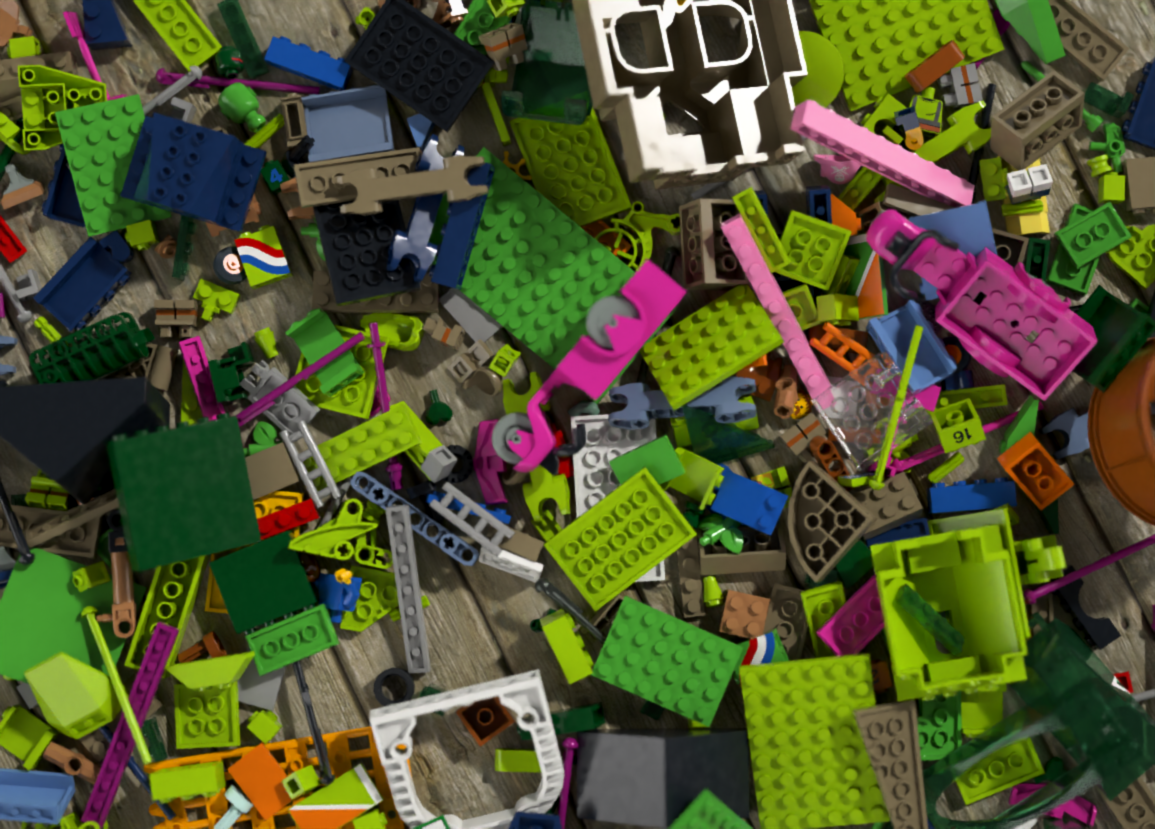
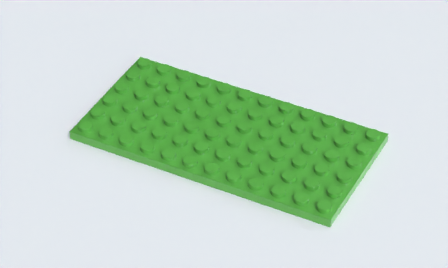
M483 147L477 156L484 157L485 163L491 164L495 171L460 291L556 370L582 336L587 337L589 335L586 325L587 315L597 301L609 296H617L631 301L620 291L636 272ZM447 193L442 197L428 241L437 246L442 244L444 237L441 236L444 223H448L449 219L447 210L450 202H448ZM437 256L434 257V260L430 265L431 267L433 264L436 265L438 258ZM677 306L674 307V309L669 313V315L664 319V321L659 325V327L654 331V333L648 338V340L643 344V346L655 336V334L660 330V328L665 324V322L678 308ZM638 350L598 399L595 400L584 390H579L598 404L640 354V351Z

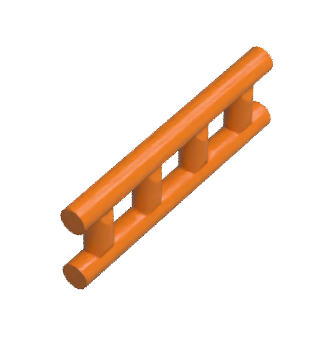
M826 322L822 327L827 331L819 341L813 337L809 342V345L873 389L876 383L875 378L878 376L880 368L892 370L888 363L829 322ZM833 337L843 342L836 352L826 346ZM850 348L859 353L852 363L843 358ZM866 359L875 365L868 374L859 369Z

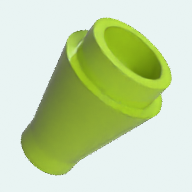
M270 327L254 333V340L267 359L279 355L274 332L270 330Z
M704 577V603H706L707 608L723 605L724 596L716 581V577Z

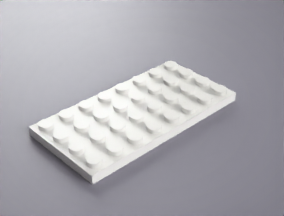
M609 414L571 416L572 443H574L572 428H577V424H585L586 444L579 453L573 455L577 518L621 485L609 461L655 440V419H649V426L647 428L630 430L610 426L608 421ZM664 560L635 582L665 580Z

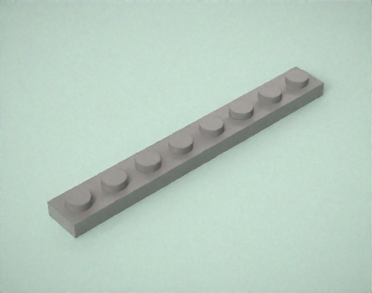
M409 505L386 507L408 673L430 672L431 666Z

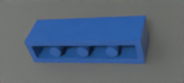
M283 36L279 38L272 37L264 58L267 65L338 91L346 90L353 68L345 62V59L340 57L338 59L331 58L330 54L321 50L318 52L312 51L311 47L299 43V45L293 44L290 39Z
M1008 477L995 478V483H987V479L974 480V484L966 485V481L953 482V486L945 487V483H934L932 488L926 489L929 514L991 509L1007 503L1010 507L1017 506L1015 481H1008Z

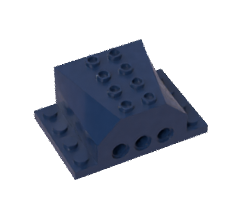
M153 112V118L145 116L120 196L242 233L267 152L244 145L233 135Z

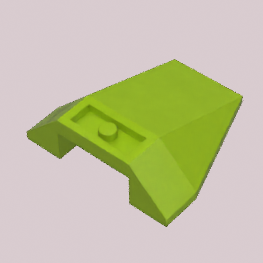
M17 65L22 99L24 151L47 150L63 144L55 112L107 101L106 83L42 65Z
M59 652L26 670L24 673L46 721L62 735L79 739L113 721L122 709L109 675L63 652ZM123 685L125 693L129 697L130 691Z

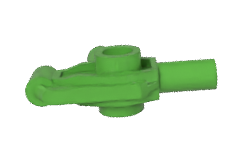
M1114 122L1103 124V131L1105 133L1104 143L1089 142V150L1104 151L1108 159H1112L1114 172L1122 173L1120 157L1125 152L1121 127L1115 125Z

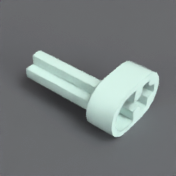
M233 785L224 793L225 797L233 805L213 827L214 829H229L243 812L247 813L253 807L250 799Z

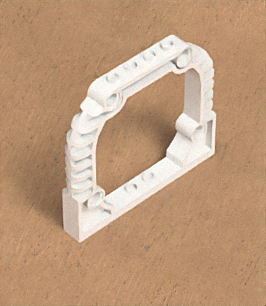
M539 669L370 710L369 720L382 766L385 767L396 809L401 819L410 829L437 818L422 806L417 797L407 759L411 756L413 745L409 734L416 725L417 715L437 710L448 711L453 706H468L475 701L495 696L500 697L501 704L508 706L517 713L518 725L522 729L531 731L542 771L541 782L536 793L521 797L516 802L515 808L466 820H461L452 814L444 815L450 829H508L516 811L544 814L552 807V804L560 795L563 786L564 768ZM526 713H530L533 715V717L530 719H526L523 717V715ZM399 744H404L406 748L399 749L396 746Z

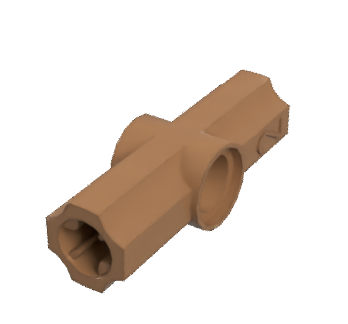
M792 364L785 365L780 372L779 380L775 384L777 394L774 413L782 419L789 418L793 414L794 405L799 399L797 387L800 375Z
M51 741L42 757L65 769L68 774L76 775L95 785L101 770L100 765L88 760L83 754L75 753L55 741ZM72 759H77L80 762V769L72 767Z

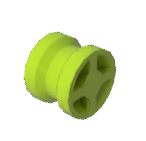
M1107 154L1087 161L1088 166L1092 170V177L1112 171L1111 166L1107 163Z
M368 500L366 503L367 507L363 510L362 516L373 523L379 524V518L386 510Z

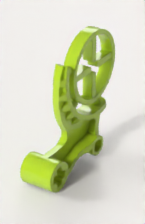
M636 201L632 204L631 211L623 220L611 219V223L615 224L614 228L600 232L595 239L598 241L603 235L611 232L619 233L614 244V248L617 249L622 236L625 235L633 245L634 256L622 251H617V255L631 260L627 266L632 267L637 272L645 261L650 259L653 246L651 230L657 227L668 231L671 235H680V226H678V229L673 228L675 220L679 221L680 225V214L676 213L669 216L666 214L649 213L644 211L642 202ZM638 207L641 211H635L634 208ZM620 225L631 229L638 238L634 240L631 234L619 228ZM641 243L643 255L638 266L634 263L637 257L636 244ZM602 244L605 248H607V249L611 252V247Z

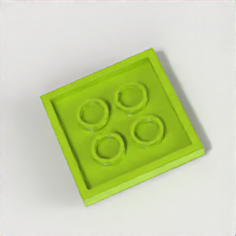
M791 209L779 239L791 263L775 271V273L828 291L852 233L851 230Z
M238 681L231 682L232 686L219 688L218 685H214L211 690L199 692V688L190 689L185 684H174L176 749L240 746Z

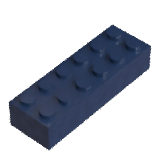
M489 163L472 168L467 174L468 183L471 186H487L489 190L495 168ZM488 194L468 201L450 202L447 210V215H449L448 223H444L441 231V236H444L442 244H438L435 254L438 257L436 265H432L429 274L432 277L431 282L461 290Z

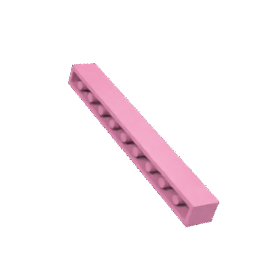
M807 100L795 106L791 130L920 195L955 208L971 205L975 185L967 182L965 178L958 177L949 170L942 169L936 166L935 163L920 158L918 154L903 149L902 146L887 141L885 137L876 135L867 128L852 123L850 119L843 118L835 114L834 111L819 106L815 101Z
M741 214L722 222L721 228L768 317L784 340L783 345L819 413L838 404V397L809 345L775 277L770 272Z

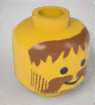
M802 389L797 390L799 399L794 405L793 414L789 416L794 420L812 412V405H815L810 394H806Z

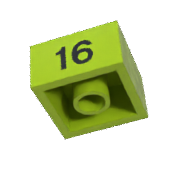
M970 398L936 409L934 412H929L945 454L955 452L968 445L977 444L986 439L980 418Z

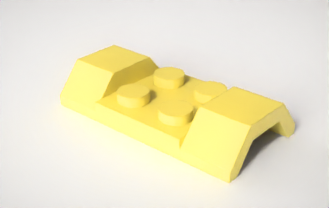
M1040 158L1028 166L1026 171L1028 168L1040 166ZM1002 159L1003 168H1008V173L1018 171ZM1006 190L1007 199H1002L1003 204H1010L1011 200ZM1046 196L1037 199L1043 202L1042 212L1005 216L1007 232L1019 236L1036 233L1049 234ZM1030 199V200H1026V201H1022V202L1036 201V200Z

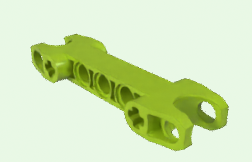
M984 100L963 107L946 119L951 126L949 129L924 143L921 148L911 152L918 154L920 158L926 161L937 163L961 147H964L968 154L983 147L991 139V128H979L975 124L974 116L985 108ZM884 176L881 179L885 184V191L887 185L890 183L901 188L910 190ZM885 191L874 199V204L883 201Z
M538 372L530 373L531 387L524 395L516 393L512 380L509 378L503 380V403L506 415L514 412L528 414L527 407L529 401L543 386ZM549 401L544 405L541 403L543 411L550 410ZM541 465L530 472L532 482L523 484V492L534 521H543L542 506L550 498L557 501L562 515L570 514V491L565 474L553 476Z

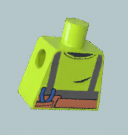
M928 86L922 90L921 96L913 95L907 108L915 106L923 136L934 138L941 134L943 103L940 100L933 99L935 88ZM903 124L899 126L898 130L905 131Z

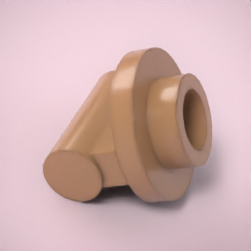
M168 234L154 250L162 258L168 259L177 253L178 243Z

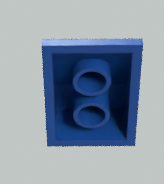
M727 471L711 510L769 536L775 528L788 496Z

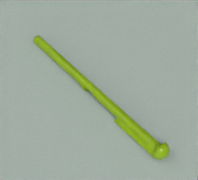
M915 325L873 481L869 480V486L873 490H881L885 486V484L881 483L921 339L923 331L921 326Z
M87 606L82 610L81 616L82 618L87 617L144 765L152 763L151 756L99 624L96 621L95 614L98 610L93 606Z

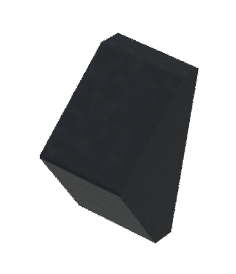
M146 377L0 387V437L82 504L89 502L113 480L106 442L113 441V436L126 434V437H132L134 432L140 430H147L148 433L155 432V427L168 425V429L170 428V403Z
M746 728L589 729L577 731V818L668 829L705 789L740 818L749 817L748 731Z

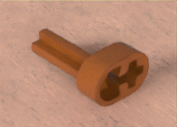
M211 631L202 637V641L177 656L179 662L184 663L193 661L206 652H209L212 658L227 656V653L218 635Z

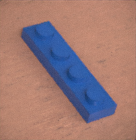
M433 491V495L427 494L425 502L431 503L435 499L440 503L446 494ZM453 498L447 508L460 511L464 504ZM477 503L502 523L509 524L511 516L506 515V510L494 507V511L486 509V505ZM472 510L469 512L471 515L478 516Z

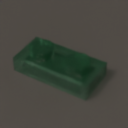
M156 717L144 721L142 732L144 737L149 740L150 746L148 750L151 758H154L155 762L167 759L168 755Z

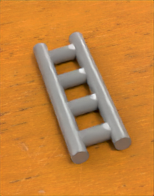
M303 420L297 423L299 430L289 435L287 430L279 434L316 509L324 506L323 498L332 494L335 500L342 495ZM304 438L309 449L299 454L294 442ZM313 456L318 468L308 473L303 461ZM322 475L328 487L317 491L312 480Z
M446 482L442 487L447 492L440 503L434 499L429 506L498 557L502 552L498 544L504 536L511 539L515 532L450 483ZM453 498L464 504L457 515L447 509ZM471 510L481 517L474 528L463 521ZM488 523L498 530L491 541L481 534Z

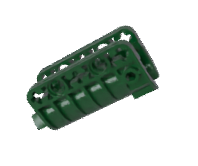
M122 312L109 316L35 350L29 356V362L40 384L99 380L147 358L149 351L146 343L155 338L149 328L140 331L132 314ZM121 321V324L115 327L114 324ZM103 324L109 326L110 330L107 331V328ZM96 332V335L100 339H97V337L94 338L92 334ZM87 335L89 341H83L78 346V343L75 341V337L78 341L83 339ZM69 343L73 345V347H70V349L72 350L71 353L69 350V346L67 345ZM58 349L60 355H56L54 352ZM49 353L50 357L45 359L44 356H46ZM36 354L39 355V360L41 363L35 362V359L37 358Z

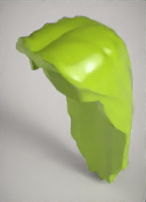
M371 313L370 315H363V319L360 320V327L369 333V323L377 322L379 335L389 337L388 347L396 350H416L424 336L422 321L413 315Z

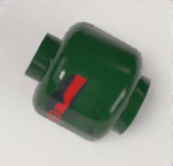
M224 46L216 53L215 62L218 73L226 76L228 79L238 77V74L244 69L241 52L233 46Z

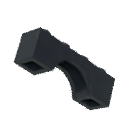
M1066 565L1065 568H1062L1064 576L1076 571L1072 565ZM1059 578L1050 579L1048 583L1055 581ZM1081 578L1052 591L1051 593L1054 596L1057 595L1061 600L1059 604L1066 613L1069 612L1073 617V625L1077 630H1082L1085 634L1084 640L1090 648L1094 647V649L1101 650L1121 636L1109 618H1092L1083 611L1079 603V592L1084 584Z

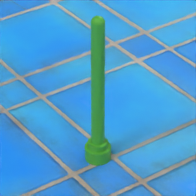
M1028 61L1021 63V67L1038 82L1045 77ZM1083 108L1082 119L1086 121V128L1093 133L1104 120L1099 115H1091Z

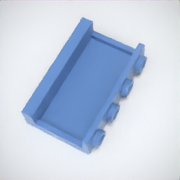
M908 300L906 305L879 319L875 317L869 320L866 326L867 331L899 381L901 380L915 325L923 327L906 391L910 398L952 376L957 369L955 359L945 350L943 340L934 333L932 323L925 319L921 306L912 300Z
M0 768V819L59 824L75 793L74 776L66 773Z

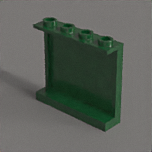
M1098 285L1076 313L1093 326L1097 343L1075 366L1072 372L1104 393L1155 331V321L1148 314L1139 312L1107 292L1101 285Z
M292 530L285 531L209 562L236 634L243 632L244 636L255 632V627L263 624L264 628L276 623V618L282 616L284 620L296 615L294 611L302 608L303 612L314 608V603L319 602V598L316 599L298 551L288 548L290 541L295 538Z

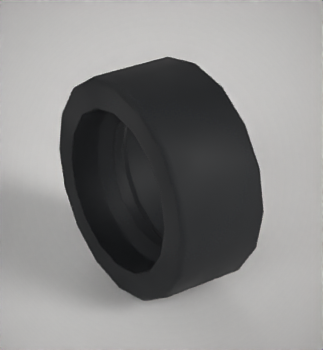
M401 668L384 670L377 676L374 682V694L382 706L410 701L414 695L415 684L413 678L407 671ZM392 675L401 677L407 685L404 697L397 701L387 699L382 692L384 680Z

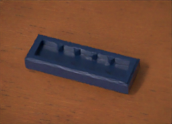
M927 518L913 519L866 540V546L870 549L872 545L929 536Z

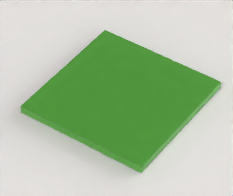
M29 547L30 552L35 554L34 562L31 565L25 566L17 559L0 600V674L29 684L24 674L26 670L59 652H63L109 675L87 617L82 618L81 613L87 606H93L98 610L95 617L112 613V575L108 574L111 581L79 592L73 583L72 573L86 567V565L36 547ZM133 583L134 603H136L137 613L147 587ZM123 621L120 625L121 632L128 633L131 626L129 622ZM98 622L116 667L127 638H120L114 633L113 622Z

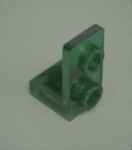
M1091 82L1085 91L1084 102L1119 119L1126 113L1134 95L1125 92L1122 96H1119Z

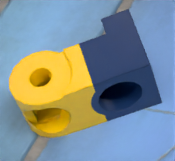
M915 106L894 112L897 126L903 124L906 146L911 150L921 148L924 140Z

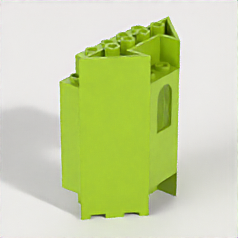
M998 524L870 546L898 701L921 697L923 701L932 700L938 694L950 697L957 695L956 691L965 690V693L978 692L979 687L986 686L987 690L1000 688L999 684L1027 679L1022 656L1027 655L1009 552L1008 550H1003ZM945 610L951 611L956 638V647L952 652L944 654L937 649L930 613Z

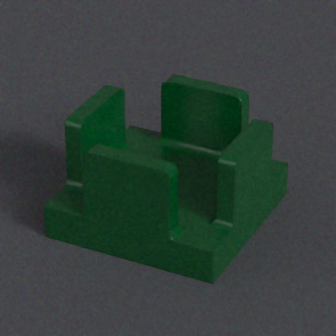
M235 356L208 361L217 402L225 406L248 399L247 394L244 393L232 396L233 393L246 390L240 386L241 381L245 378L243 370H237L235 366L225 368V366L230 365L229 363L238 361V358Z

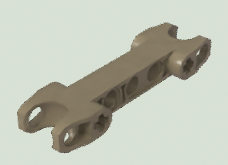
M462 155L446 157L442 159L444 169L378 178V171L374 168L353 171L336 178L337 184L343 186L354 185L358 191V197L353 203L340 207L341 213L377 214L383 212L382 202L447 193L448 202L468 201L488 194L487 186H471L467 181L468 172L474 167L485 165L484 157Z

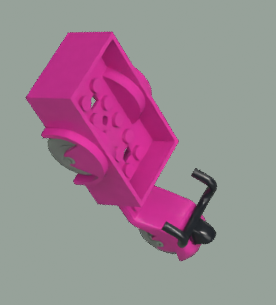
M893 209L880 211L871 222L870 228L867 231L866 241L878 255L893 265L889 274L892 289L900 296L915 301L918 297L917 293L905 289L898 282L900 269L913 270L937 288L936 293L940 298V301L935 306L936 322L957 336L967 352L987 369L1002 377L1010 375L1045 401L1097 343L1093 326L1069 309L1071 305L1070 299L1066 297L1062 301L1045 282L1026 273L1020 261L1013 268L986 247L977 257L970 252L965 255L959 250L958 243L947 239L936 230L917 227ZM982 291L987 296L978 304L973 299ZM1035 330L1039 335L1031 343L1026 338Z
M648 259L620 291L631 301L617 296H609L600 299L591 307L586 321L589 335L587 337L582 336L549 379L529 401L527 407L528 414L524 412L510 413L502 417L495 425L492 433L493 448L501 459L508 463L517 464L512 469L528 473L541 465L555 476L558 473L560 464L558 457L573 456L580 452L586 444L585 424H577V428H572L574 443L555 447L556 438L541 403L543 405L546 404L554 395L551 392L553 388H560L563 383L582 389L595 400L598 399L687 293Z

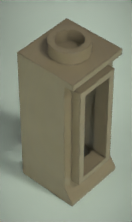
M297 93L286 94L284 98H280L289 150H293L307 135L302 96ZM297 104L302 135L292 137L287 106Z

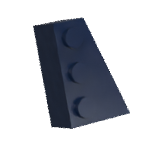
M82 0L85 39L87 46L91 50L133 47L113 0Z

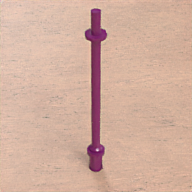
M377 322L369 323L372 343L367 344V348L373 349L381 411L383 414L390 411L381 347L385 346L386 342H380ZM396 455L389 459V463L385 467L386 472L389 473L390 490L404 488L401 475L403 467L397 461Z

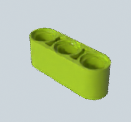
M495 749V771L542 773L536 749Z

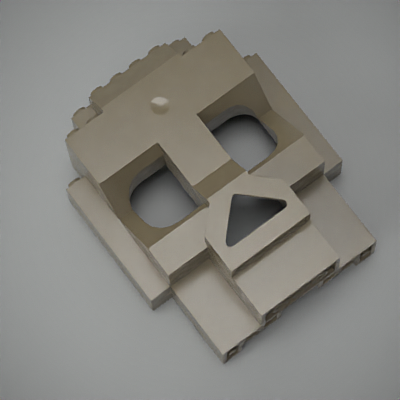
M572 0L594 109L599 110L601 121L617 119L630 182L653 180L655 190L733 181L749 168L788 164L805 151L801 134L790 129L795 111L791 88L808 75L791 0H687L682 6L677 4V0ZM725 16L742 20L739 49L735 60L708 63L698 17ZM640 22L649 69L633 68L622 59L617 45L615 25ZM666 102L672 103L702 127V131L667 135L662 108Z

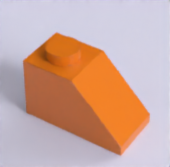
M831 194L832 224L851 230L850 236H858L857 231L862 230L861 218H856V213Z

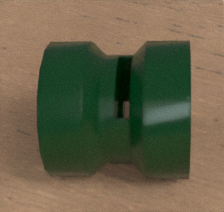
M686 501L684 506L686 510L682 515L691 527L697 529L699 516H702L706 509L701 510L699 509L700 506Z

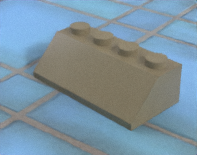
M71 51L0 60V103L21 95L17 65H42L79 76L77 57Z
M781 522L776 523L772 534L769 536L744 524L740 525L737 529L742 532L744 539L740 554L727 549L721 543V540L712 545L702 546L699 539L703 537L705 531L697 527L701 575L785 570L786 548Z

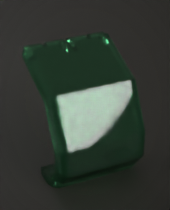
M526 0V3L521 7L520 24L523 26L527 49L523 51L524 61L516 65L512 90H503L502 111L509 117L585 125L589 121L593 101L573 4L566 2L565 7H562V2L545 0V5H542V0Z

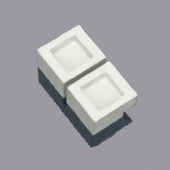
M1044 164L1028 168L1027 171L1023 169L1007 173L1008 185L1005 187L1011 203L1015 205L1020 204L1022 201L1041 199L1042 196L1049 195L1053 180L1047 165Z

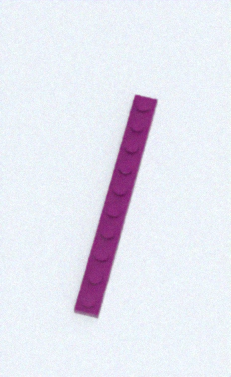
M157 622L128 697L140 731L179 633V629L163 622ZM124 712L121 715L81 822L84 823L95 821L99 824L100 829L105 824L136 744Z

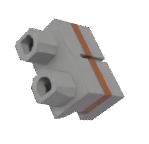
M975 63L952 68L948 73L943 74L937 79L939 88H950L949 94L942 95L943 107H954V110L983 100L980 85L977 83L979 80Z

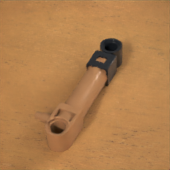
M114 510L107 519L109 527L113 529V531L108 532L113 586L112 613L97 615L96 621L113 622L114 633L120 638H128L135 634L137 628L133 571L131 569L123 525L117 527L114 523L115 517L121 515L120 510ZM123 621L129 622L131 626L128 633H123L120 630V625Z

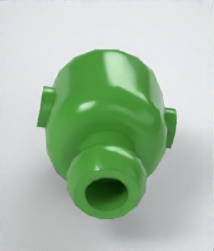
M236 82L222 91L218 98V103L222 109L220 111L228 120L231 119L238 124L246 122L248 129L254 133L266 125L265 117L257 113L259 109L257 95L249 86L246 87L244 84Z

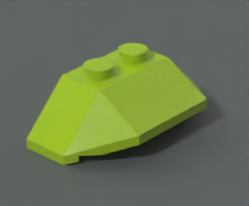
M251 651L178 663L168 666L167 671L188 688H199V692L211 690L214 685H218L219 688H226L232 686L231 682L240 679L255 653Z

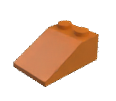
M1031 432L997 458L1007 473L1041 511L1075 485Z

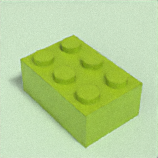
M560 609L541 618L542 628L569 684L592 674L593 660L588 650L583 651L582 649L585 645L579 631H573V628L576 626L572 617L565 613L563 609Z
M223 760L163 768L150 774L152 799L159 800L160 803H166L178 797H181V800L195 798L194 796L203 794V797L215 796L216 793H220V790L226 786Z

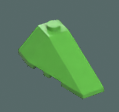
M994 0L1001 16L1006 21H1009L1016 29L1017 34L1021 35L1029 43V47L1045 64L1065 56L1049 0Z

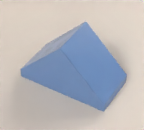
M417 114L406 119L416 145L422 152L435 124L421 114Z

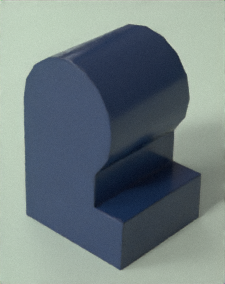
M118 230L113 231L99 241L107 251L112 249V255L116 260L127 263L133 259V249L127 244L126 239Z
M972 370L954 373L952 376L941 381L943 391L974 388Z

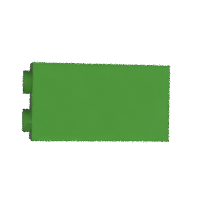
M320 308L308 312L307 317L301 321L294 322L290 329L285 332L287 336L294 339L310 365L345 342L327 312ZM350 349L315 372L322 384L319 388L323 394L330 397L365 373Z

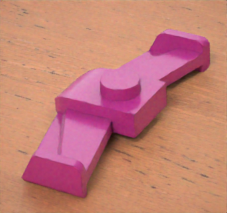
M500 419L479 422L475 456L473 458L474 470L476 471L486 505L508 503L498 474L500 472H507L506 461L498 456L492 444L493 429Z
M1052 782L1039 784L1019 783L1012 786L1008 804L1041 805L1040 813L1062 819L1063 812H1066L1091 827L1094 825L1097 813L1096 805L1067 790L1063 785Z

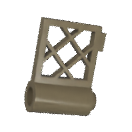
M147 342V347L153 348L149 358L141 360V363L133 368L128 366V371L123 374L112 373L108 375L112 379L135 378L134 371L143 366L146 371L145 377L162 394L163 390L168 391L179 351Z

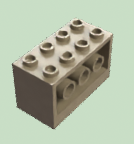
M1053 70L991 117L990 149L1016 170L1026 169L1082 126L1085 93Z
M700 198L679 206L684 290H730L738 285L749 284V279L721 228L722 222L740 214L734 200Z

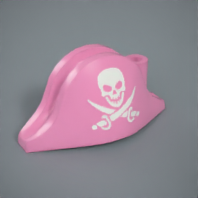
M814 154V160L821 164L820 176L827 177L835 184L850 182L857 170L862 166L843 155Z

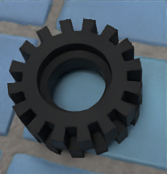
M449 445L446 448L454 456L461 458L463 466L458 472H450L443 479L451 483H460L472 473L474 467L473 458L464 447Z

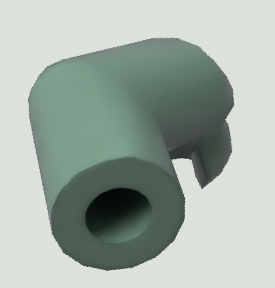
M580 401L567 412L570 416H579L581 413L598 415L600 410L595 402Z

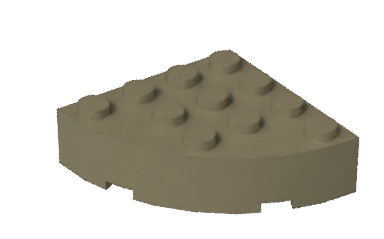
M808 461L799 474L792 497H790L788 528L792 546L804 570L815 582H822L878 518L816 462Z

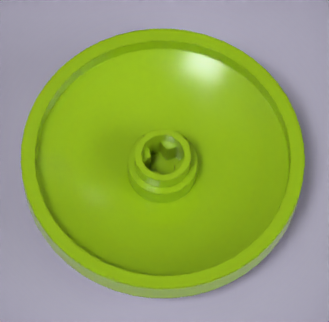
M798 31L808 75L791 88L794 105L797 106L807 100L815 101L819 106L826 108L838 96L843 84L844 65L842 57L835 45L826 37L810 31Z

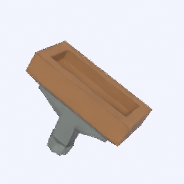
M9 164L5 167L6 173L10 177V183L3 192L4 195L1 200L4 210L44 193L45 188L41 181H34V179L23 177L18 167L14 166V164Z

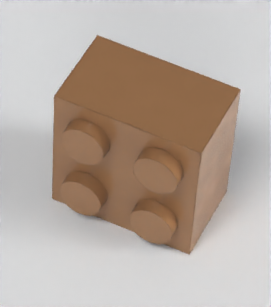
M726 589L718 631L750 639L763 635L770 599Z

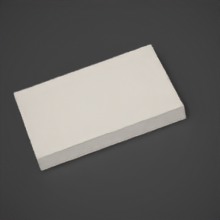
M484 546L481 547L479 562L535 583L540 578L544 565L504 550L497 557Z

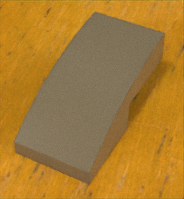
M480 339L447 368L461 384L492 358L494 354Z

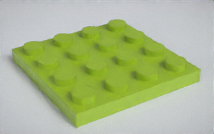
M335 325L345 342L359 332H362L365 336L364 340L350 349L365 373L331 397L323 394L319 388L322 384L315 373L310 375L307 380L303 378L294 386L318 408L369 420L378 385L373 349L367 348V344L372 343L371 335L369 332ZM379 335L380 342H386V345L381 347L384 363L390 338ZM302 352L295 375L310 366Z

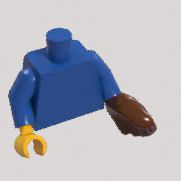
M304 553L299 555L309 582H313L318 590L319 605L325 604L326 608L330 609L329 616L331 622L341 623L343 611L353 612L355 610L356 602L360 596L359 590L362 578L352 577V573L348 570L345 571L343 568L336 571L335 575L321 573L314 554Z

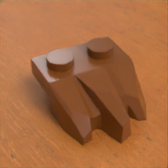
M771 351L766 354V366L737 371L735 374L736 377L754 379L756 391L750 395L767 402L771 401L775 391V384L779 380L783 358L771 360Z

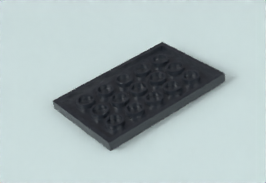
M386 0L345 59L348 65L447 133L495 65L494 61L405 0Z
M399 200L382 202L383 212L370 215L342 214L340 207L351 204L354 201L312 207L337 307L421 289L420 282L414 281L415 265L412 260L401 258L396 270L393 272L387 270L388 250L396 230L406 232Z

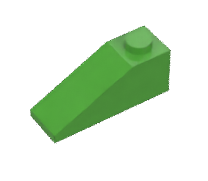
M1035 395L1028 397L1004 433L1003 440H1000L999 452L1001 454L1029 432L1034 435L1039 399Z

